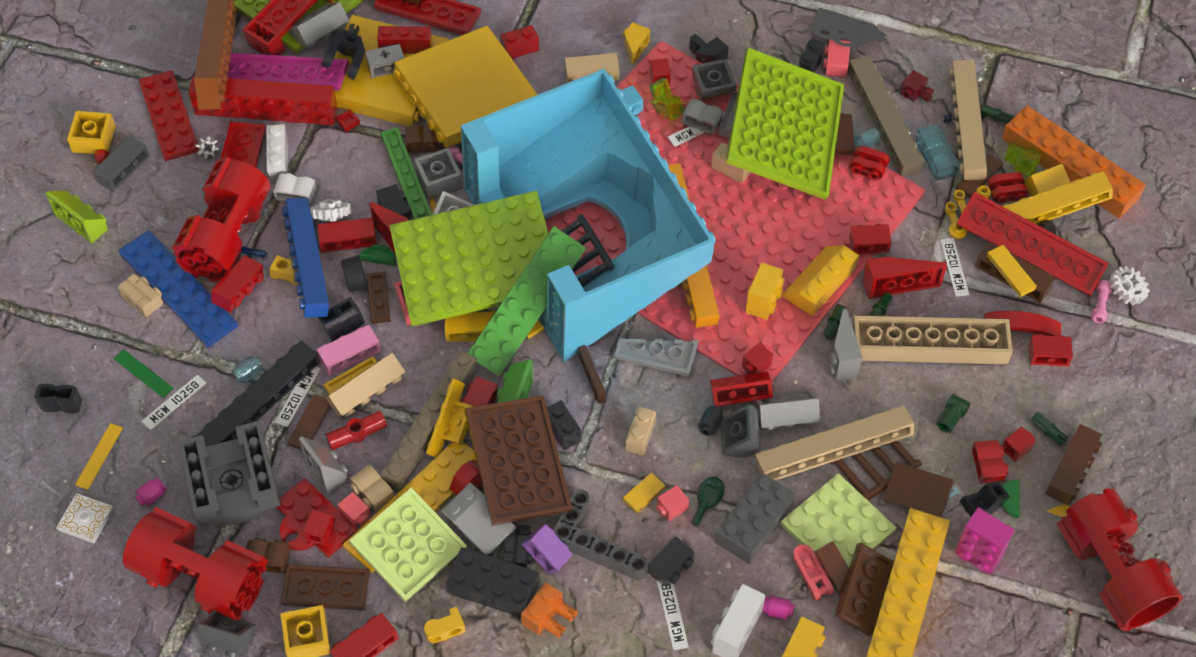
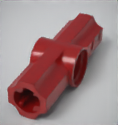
M378 411L362 419L353 418L347 422V425L325 434L330 448L335 450L351 442L360 443L364 441L366 436L386 428L387 423L382 412Z

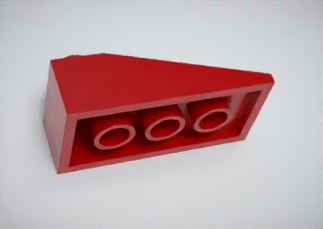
M874 257L867 260L862 282L868 299L880 298L885 292H888L890 295H897L941 287L947 264L946 262Z

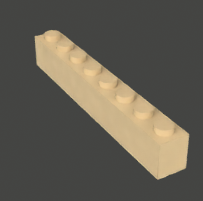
M974 59L953 61V68H950V79H954V81H951V91L955 92V95H952L953 105H956V108H954V119H958V122H955V130L959 132V135H957V146H961V149H958V159L962 160V163L959 165L960 174H964V180H986L987 166Z
M905 406L892 408L886 412L855 420L852 423L837 426L834 429L819 432L806 438H800L797 441L782 444L770 450L761 451L755 454L756 467L759 473L762 472L776 481L914 435V422Z

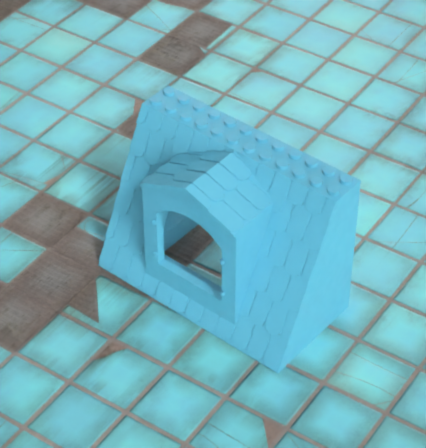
M605 69L461 125L464 190L474 205L537 190L544 219L570 208H576L580 204L589 201L609 211L623 228L626 238V249L618 257L611 260L615 266L614 269L606 270L583 287L579 280L598 266L578 275L574 274L569 265L547 274V307L539 317V320L563 362L578 354L580 346L586 345L587 347L593 344L613 328L622 324L712 261L714 243L716 241L714 234L706 228V223L697 214L694 203L688 200L685 189L679 186L676 175L670 172L667 161L661 158L656 144H652L647 130H643L640 119L633 114L631 105L624 100L622 91L615 86L613 77L610 74L608 75Z

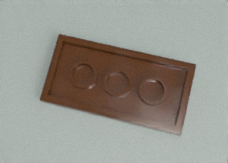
M858 543L835 617L868 636L873 635L894 561L865 544Z
M287 564L281 605L299 607L323 605L324 608L365 610L370 569Z

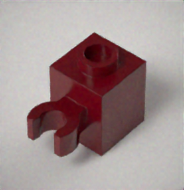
M913 70L902 82L899 94L913 102L919 96L926 102H929L933 98L931 95L934 90L926 87L927 77Z

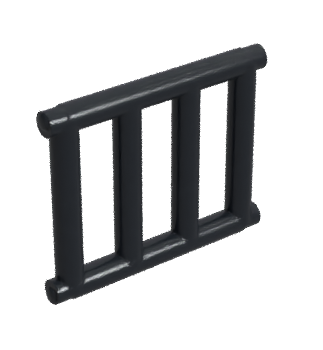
M580 214L577 217L578 220L566 227L562 232L570 235L582 226L586 234L578 239L577 242L584 245L591 241L595 249L580 258L572 271H577L598 255L604 262L579 280L583 287L606 270L614 269L615 266L583 214Z

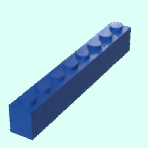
M308 198L286 199L285 206H282V217H286L284 227L285 230H288L287 243L291 244L289 245V255L293 256L291 264L292 269H295L294 282H298L296 292L297 296L301 297L299 298V309L303 310L304 318L327 317L329 300Z

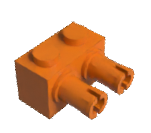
M545 582L521 613L522 625L537 635H540L543 629L559 639L566 627L553 620L552 617L555 613H558L569 622H572L578 610L564 603L563 593Z

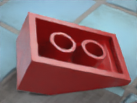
M371 202L369 206L371 218L373 217L375 229L396 255L390 225L409 221V219Z

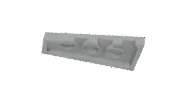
M619 339L614 359L689 377L699 340L663 341V339H655V341H645V339Z

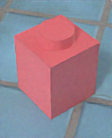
M678 485L657 497L656 509L662 517L665 516L668 522L689 508V499Z
M354 492L338 504L339 511L357 528L360 525L363 526L371 517L369 507Z

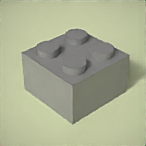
M449 148L414 159L416 173L428 199L441 195L443 191L448 193L463 188L461 173Z

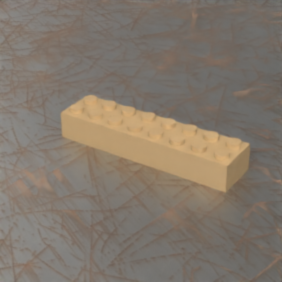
M854 316L852 324L863 357L862 361L1008 364L1013 353L1009 319Z

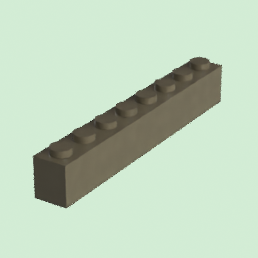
M869 56L849 60L847 72L899 175L906 177L921 173L922 166L924 165L923 155L919 154L917 144L912 140L909 128L904 125L903 117L898 113L896 103L892 101L888 88H885L883 78L878 74L875 63L872 62Z
M459 351L383 469L381 478L392 490L399 492L407 484L427 451V445L434 432V425L439 418L441 405L445 401L449 384H451L453 378L465 384L462 392L463 395L478 371L476 357Z

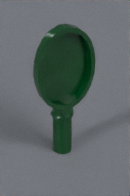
M708 477L700 484L697 491L699 506L691 521L693 525H699L704 513L707 511L706 509L713 508L721 502L725 487L720 478Z

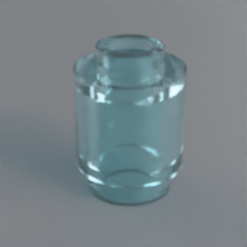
M872 127L854 137L855 148L858 146L870 148L877 144L881 138L879 131Z
M249 356L236 364L232 372L240 383L242 381L246 382L261 372L262 363L257 357Z

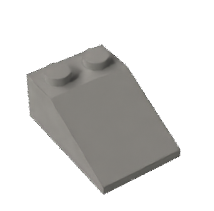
M847 309L842 311L834 350L830 355L831 363L828 364L829 373L834 376L835 382L858 378L863 358Z
M303 436L299 438L306 466L328 496L349 483L347 478L348 470L343 464L339 465L337 462L338 458L333 450L329 451L325 445Z
M469 483L441 510L449 523L485 555H489L516 529L512 522L491 526L485 496L472 483Z

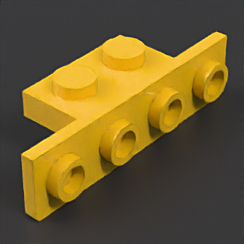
M453 378L448 386L445 401L441 405L439 418L434 425V432L427 445L426 454L435 458L441 453L445 440L462 445L468 429L465 408L474 406L459 402L465 384Z

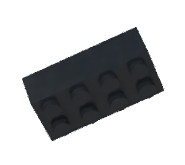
M461 547L446 581L447 594L521 617V613L536 594L540 584V575L538 571Z

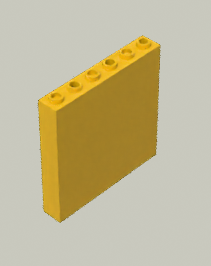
M352 15L344 30L348 31L350 24H355L354 29L358 25L360 28L358 36L362 38L365 51L378 49V26L395 25ZM432 35V47L449 41L448 38ZM339 51L336 52L334 59H348L349 64H351L352 57L343 55ZM366 53L355 79L347 78L348 75L346 73L340 91L335 90L339 109L347 111L351 109L354 113L405 126L415 125L416 121L420 120L421 115L418 107L413 105L408 92H404L401 82L395 79L394 74L371 78ZM403 54L404 58L409 57V56H411V55H414V54Z
M488 26L394 62L395 70H393L395 79L401 82L404 92H408L411 102L418 107L420 115L425 117L429 128L434 130L437 140L443 143L445 148L462 142L461 125L538 95Z

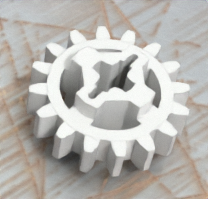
M327 199L319 202V205H314L310 210L313 219L318 218L321 221L335 222L343 219V216L351 214V205L348 202L343 203L341 200Z
M1120 266L1110 275L1109 282L1112 283L1110 288L1115 290L1113 294H1118V299H1124L1125 304L1129 301L1131 305L1140 304L1148 297L1147 293L1150 290L1146 287L1149 283L1144 282L1145 277L1140 276V271L1136 273L1133 267L1128 269L1127 266L1123 268Z

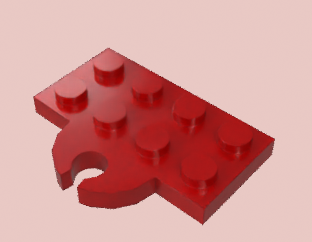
M303 478L279 498L280 506L275 507L285 517L279 528L281 540L286 541L290 534L298 535L297 539L287 543L291 550L301 551L315 546L328 559L358 531V528L306 478ZM312 510H323L332 515L334 526L325 546L306 541L303 531Z

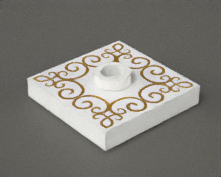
M76 493L56 528L60 532L95 543L114 508L106 503Z

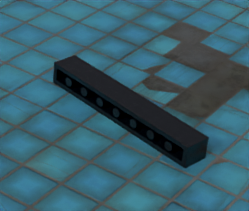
M303 341L292 346L285 356L279 358L275 365L263 372L255 383L250 384L244 393L237 396L226 409L221 410L213 421L208 422L203 430L193 437L203 435L206 447L238 439L235 427L257 422L320 364L318 353Z

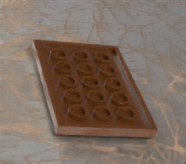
M544 395L465 408L466 420L491 526L570 512L572 510Z

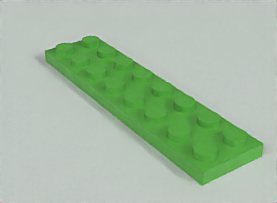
M553 226L467 354L476 357L477 363L499 377L547 307V274L567 265L573 269L586 250V247Z

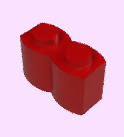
M998 440L974 442L971 450L979 483L1004 482L1009 469L1007 463H1004L1002 458L1004 457L1003 446L999 444Z

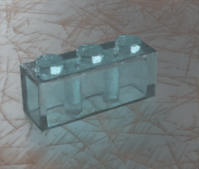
M939 124L919 128L916 142L935 181L956 176L960 166L959 160L955 158L952 146L948 144L945 132L941 130Z

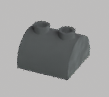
M726 59L692 66L693 83L700 99L736 91L737 85Z
M748 404L723 418L722 454L730 457H746L755 454L759 450L760 426L758 424V410L754 406Z
M216 612L199 624L198 641L206 644V649L209 651L222 649L226 650V656L238 657L247 649L253 636L255 624L240 619L235 621Z

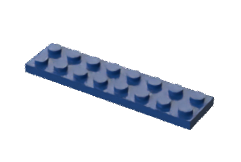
M149 230L118 250L119 255L140 277L143 276L147 279L150 287L159 289L164 303L207 348L238 327V323L226 310L211 303V294L191 273L184 271L177 264L176 258Z

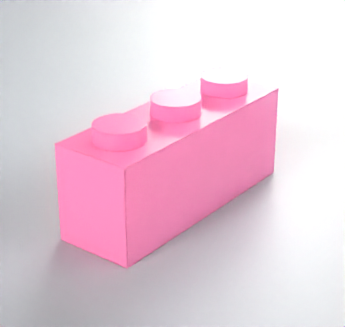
M370 325L360 327L356 331L343 335L337 340L324 344L317 349L319 360L329 376L381 352L380 342Z

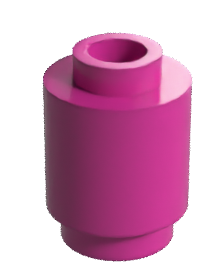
M158 478L150 479L135 491L137 494L135 499L141 506L146 505L149 507L164 495L163 493L166 491V488Z
M773 595L771 597L766 596L763 613H766L769 617L788 620V617L793 616L795 605L791 604V599Z

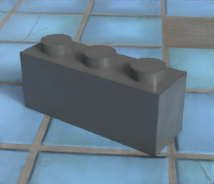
M131 136L122 141L93 170L97 183L114 192L149 157L146 145Z

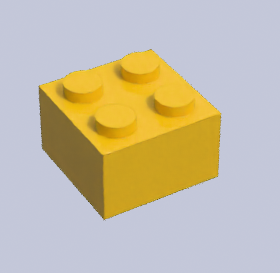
M76 111L67 137L72 152L95 154L97 150L109 152L116 129L112 114Z
M761 262L748 292L747 314L767 320L769 315L774 313L777 305L775 302L777 299H780L783 292L782 286L785 280L782 277L783 269Z
M323 605L281 613L287 657H318L330 654L331 646Z

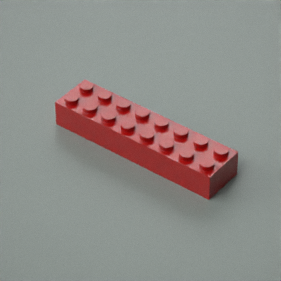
M194 76L191 79L188 94L195 115L335 125L338 106L334 86L228 78L226 92H224L225 102L221 103V109L198 110Z

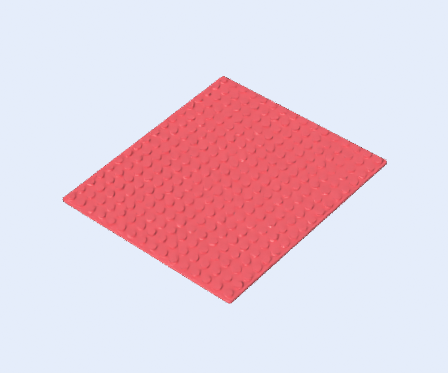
M661 41L621 81L617 88L623 90L633 85L644 99L643 111L635 116H638L643 130H647L652 144H656L661 158H664L668 165L681 164L690 202L694 203L699 217L704 219L708 231L714 234L716 240L714 243V253L712 261L707 264L719 311V323L713 326L695 327L694 321L690 320L689 310H691V307L686 303L685 295L687 291L683 290L682 282L644 309L638 311L637 314L679 340H699L697 348L699 353L736 376L748 374L742 367L743 356L757 343H761L773 353L772 364L763 371H768L772 383L863 271L867 260L872 259L875 254L859 255L857 268L813 316L781 295L780 299H777L775 302L777 305L774 313L770 314L767 320L746 313L748 292L761 262L783 269L782 277L785 278L782 286L783 294L826 246L844 245L851 250L849 239L851 226L888 224L890 235H892L925 194V189L889 168H885L884 176L880 180H872L868 177L854 174L848 167L853 155L836 152L834 155L829 196L826 200L752 172L743 183H740L711 168L712 154L721 143L729 145L730 138L718 135L721 125H719L715 134L703 133L676 147L668 138V136L689 127L682 123V114L688 103L682 104V102L700 99L693 83L692 66L702 63ZM668 58L671 73L670 86L653 88L650 76V60ZM736 83V91L739 89L738 83ZM733 93L701 101L706 105L717 106L725 112ZM587 201L576 208H570L545 219L549 234L553 226L562 231L578 220V215L583 214L611 260L618 257L626 249L625 234L618 220L609 211L595 203ZM581 226L568 236L577 241L586 232ZM591 241L583 245L586 247V250L580 258L595 249ZM598 255L575 271L574 274L578 275L604 262Z

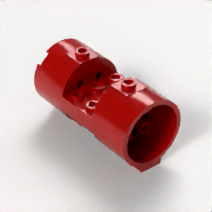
M229 157L216 160L202 187V190L205 191L204 200L208 205L203 217L195 215L187 218L172 246L177 257L175 261L184 271L191 273L196 278L202 276L209 278V282L217 283L238 263L239 255L242 251V241L237 233L242 228L241 224L246 225L256 222L260 218L262 205L271 188L268 178L259 169L239 160H231Z
M1107 488L1103 490L1102 494L1095 495L1091 493L1083 497L1065 511L1067 513L1066 517H1061V521L1056 523L1078 559L1085 561L1090 557L1099 555L1111 574L1112 579L1107 582L1103 591L1098 594L1120 630L1128 632L1131 629L1147 625L1169 613L1182 601L1183 596L1173 582V577L1169 573L1171 568L1165 560L1153 558L1141 561L1134 556L1135 549L1127 540L1138 529L1139 523L1136 520L1138 516L1131 507H1126L1115 489Z
M154 507L153 511L146 514L131 532L123 552L124 567L146 578L145 583L155 588L158 585L163 587L170 585L181 572L192 578L194 577L198 579L195 587L194 601L200 604L199 609L209 614L213 610L235 621L241 619V613L244 610L249 611L262 589L264 580L261 579L262 572L266 571L268 560L228 540L225 541L224 545L217 548L209 559L195 553L192 550L195 542L194 532L197 527L188 521Z

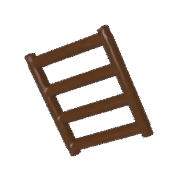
M898 440L890 443L908 463V466L918 468L922 465L919 459L915 460ZM880 447L871 449L892 473L895 464ZM861 453L852 456L877 483V486L870 490L865 487L842 459L831 462V464L835 463L867 500L872 499L888 487L891 476L884 480Z

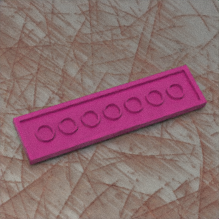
M230 53L231 62H229V72L227 73L228 78L329 85L334 86V90L340 91L350 64L348 59H334L331 67L327 69L321 66L323 58Z

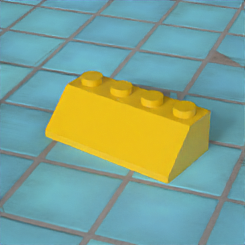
M844 245L826 246L785 290L782 297L813 316L857 268L859 255Z

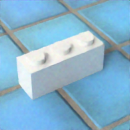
M285 124L267 125V171L270 182L277 181L279 174L288 173V137Z

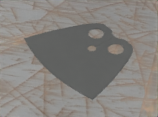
M819 8L815 17V34L825 39L834 40L837 44L845 47L859 46L887 36L866 23L827 9ZM827 30L831 32V35H823L820 31ZM840 38H847L851 42L843 43L840 41Z

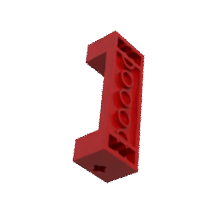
M270 0L242 29L248 46L262 55L281 56L285 51L281 38L317 0Z

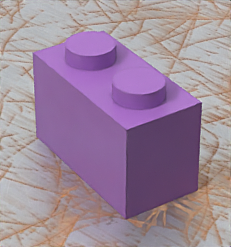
M546 524L535 529L521 544L548 575L559 571L573 555L569 551L568 546L561 542L555 535L554 530Z

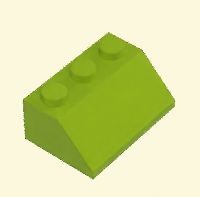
M47 191L45 193L54 215L91 244L108 231L106 218L101 213L97 214L94 212L89 204L82 203L77 195H72L68 191Z

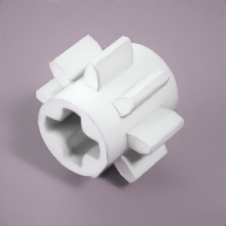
M207 136L206 140L199 138L200 144H195L200 149L197 154L204 153L205 159H207L208 155L214 157L213 152L219 150L214 145L217 141H210V136ZM205 143H207L208 145H210V146H209V148H210L209 151L203 150V149L205 148V146H204Z

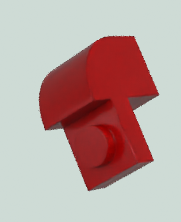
M474 459L463 464L455 473L449 489L456 495L469 483H472L478 490L480 489L482 483L477 462Z

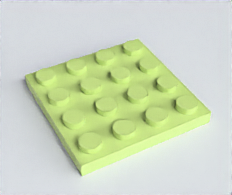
M839 473L780 523L800 544L810 546L813 551L834 541L849 568L858 543L861 542L875 550L897 529Z
M412 487L349 540V543L404 602H407L457 557L461 547L467 549V545Z

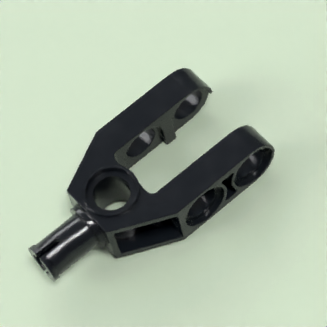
M350 24L348 31L343 30L332 37L321 64L322 67L327 69L331 67L337 51L352 57L347 73V78L352 80L355 79L365 54L362 38L358 36L360 28L356 25L354 29L355 24Z

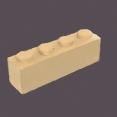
M391 353L325 397V399L338 417L344 415L346 418L355 412V406L360 404L362 407L371 401V395L376 393L378 396L387 390L385 387L391 382L394 385L403 379L401 375L405 373V370L395 355Z

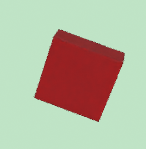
M351 109L335 117L336 122L345 132L360 125V120Z

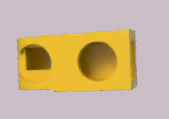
M277 255L270 267V278L275 280L280 278L293 285H298V282H294L295 269H292L291 260Z
M457 606L449 609L450 615L439 620L431 619L426 622L424 631L429 642L438 643L465 632L464 622Z

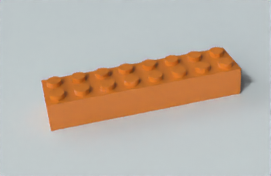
M1028 105L1005 126L1002 136L1004 141L1045 169L1063 164L1070 182L1104 171L1113 188L1112 199L1098 203V205L1119 219L1141 197L1146 186L1145 183Z

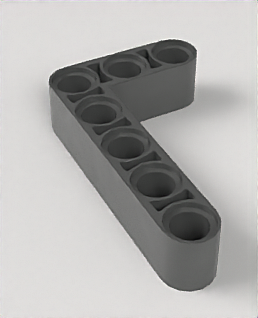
M583 489L574 491L570 497L572 510L561 514L554 527L555 535L568 546L571 553L632 579H643L647 574L648 566L647 559L643 555L579 529L589 510L590 497L588 492ZM583 500L584 503L579 504L576 501ZM569 517H575L576 519H575V520H568L567 518H569ZM562 533L567 534L566 537H560L558 535ZM580 541H583V542H585L586 544H585V545H579V544H577V543L580 542ZM603 549L605 552L597 553L596 550ZM622 557L624 560L616 561L615 558ZM635 565H640V566H642L643 568H641V569H635L634 566H635Z

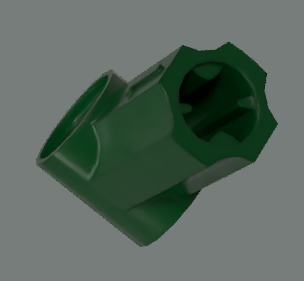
M953 393L936 425L941 431L951 433L959 419L965 416L971 403Z

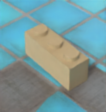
M617 53L565 58L567 83L605 69L608 75L610 74L613 77L614 81L619 80L620 68Z

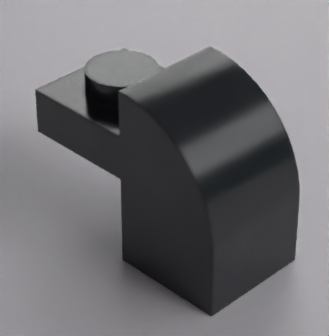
M696 34L690 37L689 49L692 53L696 54V60L702 64L728 58L729 47L718 37L708 43L704 42Z
M996 481L986 483L977 494L964 496L960 503L966 513L972 517L978 507L988 514H992L1010 496L1000 482Z

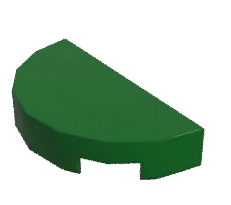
M371 245L372 247L362 250L359 254L361 261L395 266V256L387 246Z
M1019 479L1010 480L1003 485L1010 498L1001 508L1009 513V516L1019 518Z

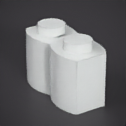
M290 173L279 174L273 191L274 197L282 202L292 198H308L310 205L316 190L315 180L307 176L296 177Z

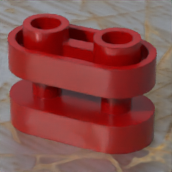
M858 146L853 153L848 167L854 174H859L872 180H880L884 176L885 168H887L890 158L884 152L865 146Z
M1020 172L994 175L987 181L988 187L992 191L993 201L1002 204L1010 201H1019L1022 198H1026L1029 194L1027 186L1024 184L1023 175Z

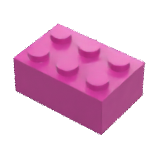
M978 507L966 524L955 553L962 560L974 564L981 572L991 575L1002 559L1015 530Z

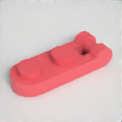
M805 544L798 545L794 549L793 560L810 590L813 600H819L825 594H833V586L813 549ZM821 582L823 587L817 588L816 584Z

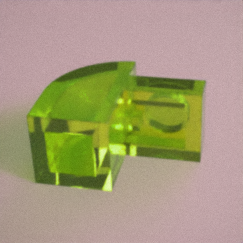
M661 78L649 85L653 96L651 103L659 115L664 119L672 121L683 114L684 107L679 96L672 95L666 78Z
M1010 143L1004 161L1014 164L1015 171L1031 176L1037 171L1041 153L1033 148L1027 149L1015 143Z

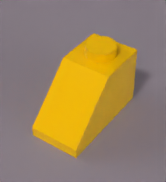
M633 22L628 28H625L623 37L624 46L630 61L635 64L650 42L651 29Z

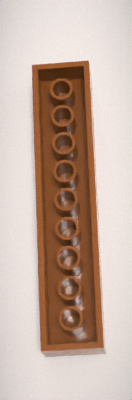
M208 0L194 76L198 110L221 109V103L225 102L224 92H226V82H228L227 72H229V62H231L230 53H232L233 34H235L234 25H236V16L238 14L237 6H234V1L236 0Z

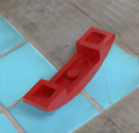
M1022 311L984 313V319H1009L1010 330L1043 334L1046 336L1061 335V323L1047 316Z

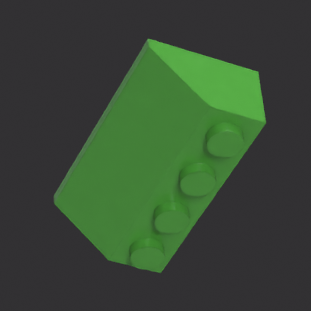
M528 359L512 364L508 372L505 371L503 376L504 385L498 390L497 403L528 398L533 383L532 360Z

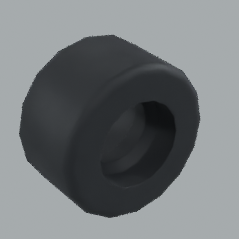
M354 256L341 260L349 292L366 289L367 281L360 257Z

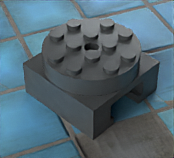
M260 421L235 427L238 439L207 447L203 435L178 441L193 513L199 527L216 522L225 525L245 523L256 518L266 509L280 506Z

